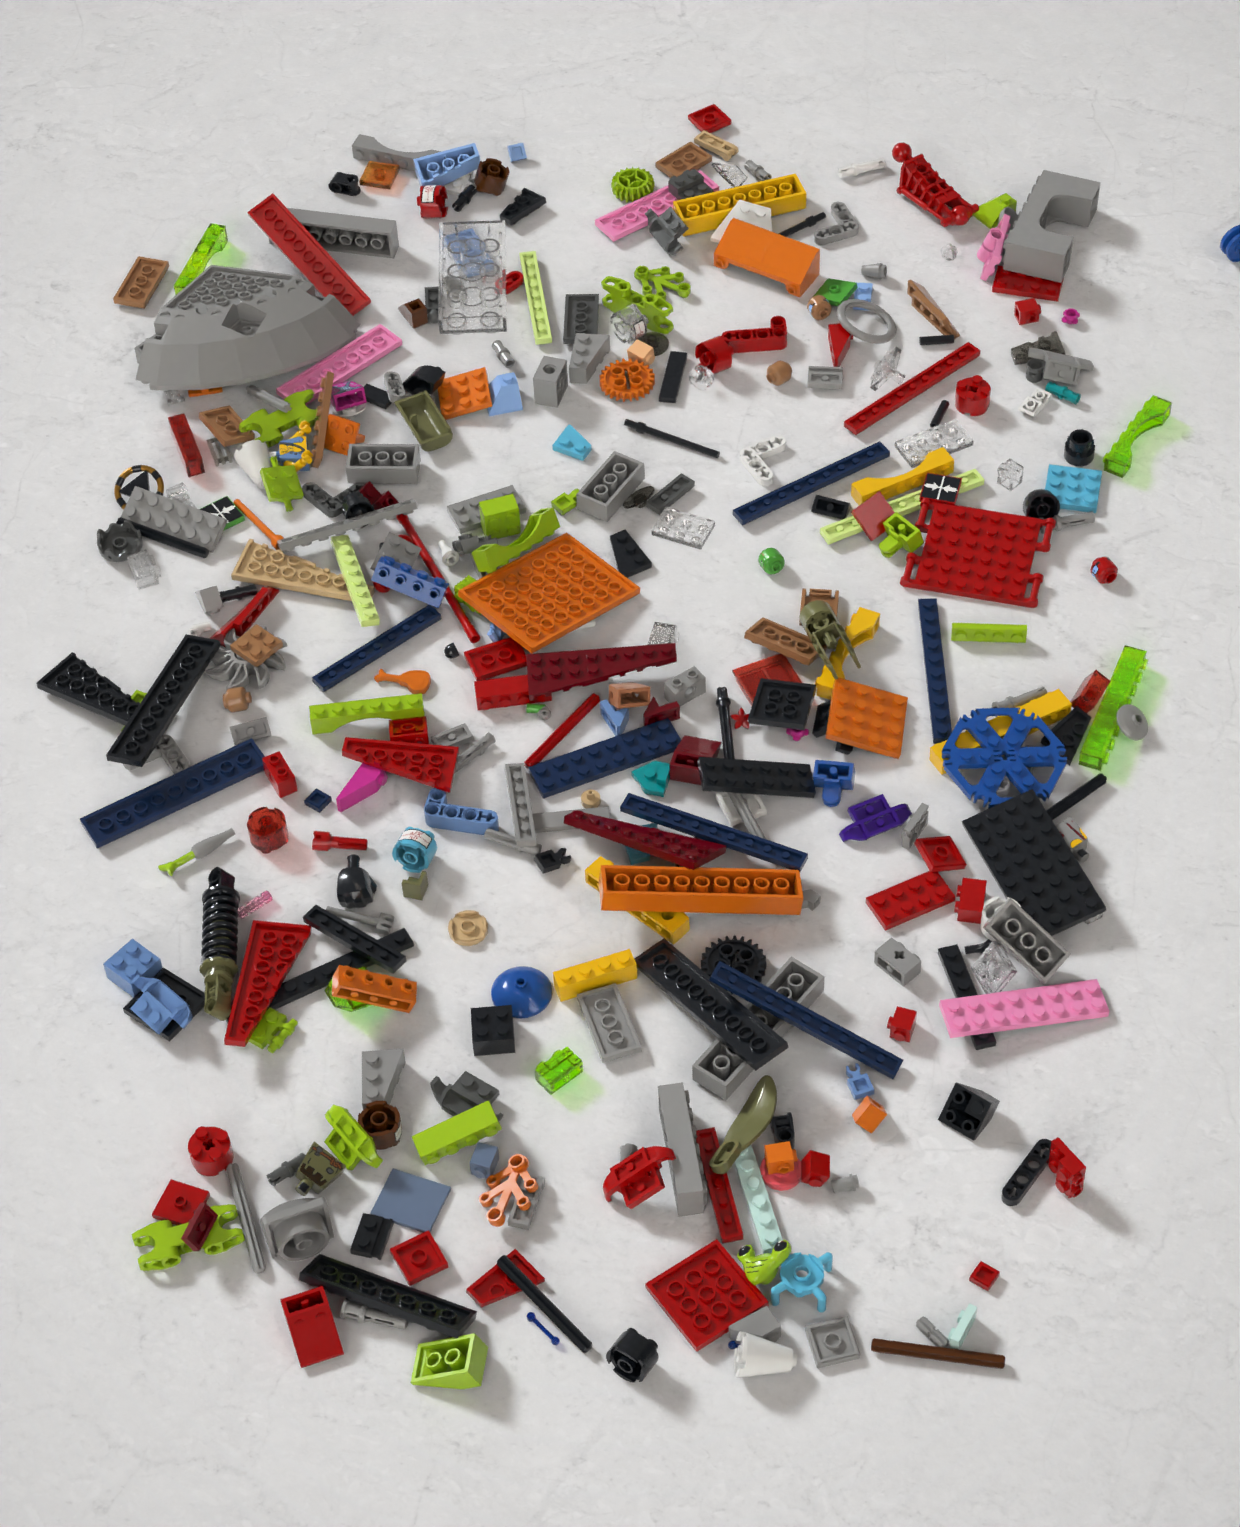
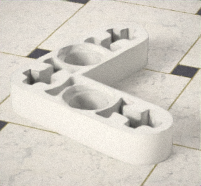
M776 435L743 448L740 451V462L759 485L769 486L773 483V473L763 459L784 451L786 439L783 436ZM764 448L767 449V451L761 452L759 451V449ZM759 465L760 468L755 469L752 466Z

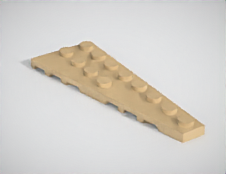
M254 539L248 540L231 574L232 580L352 601L342 574L336 575L331 573L330 569H321L310 561L297 556H288L279 549L275 551L268 548V545L264 543L262 545L255 543ZM367 584L370 595L373 597L374 587Z

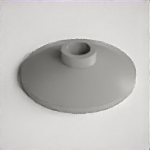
M1126 704L1119 708L1117 711V724L1121 732L1131 740L1138 741L1143 739L1148 732V723L1142 711L1131 704Z

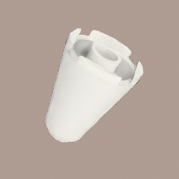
M251 440L244 443L240 451L238 449L235 451L234 458L260 489H265L260 470L261 468L272 467L268 446L260 440Z
M740 1331L738 1333L736 1341L740 1342V1345L734 1350L733 1361L735 1377L741 1378L790 1372L792 1367L796 1366L797 1354L793 1353L792 1348L747 1332Z

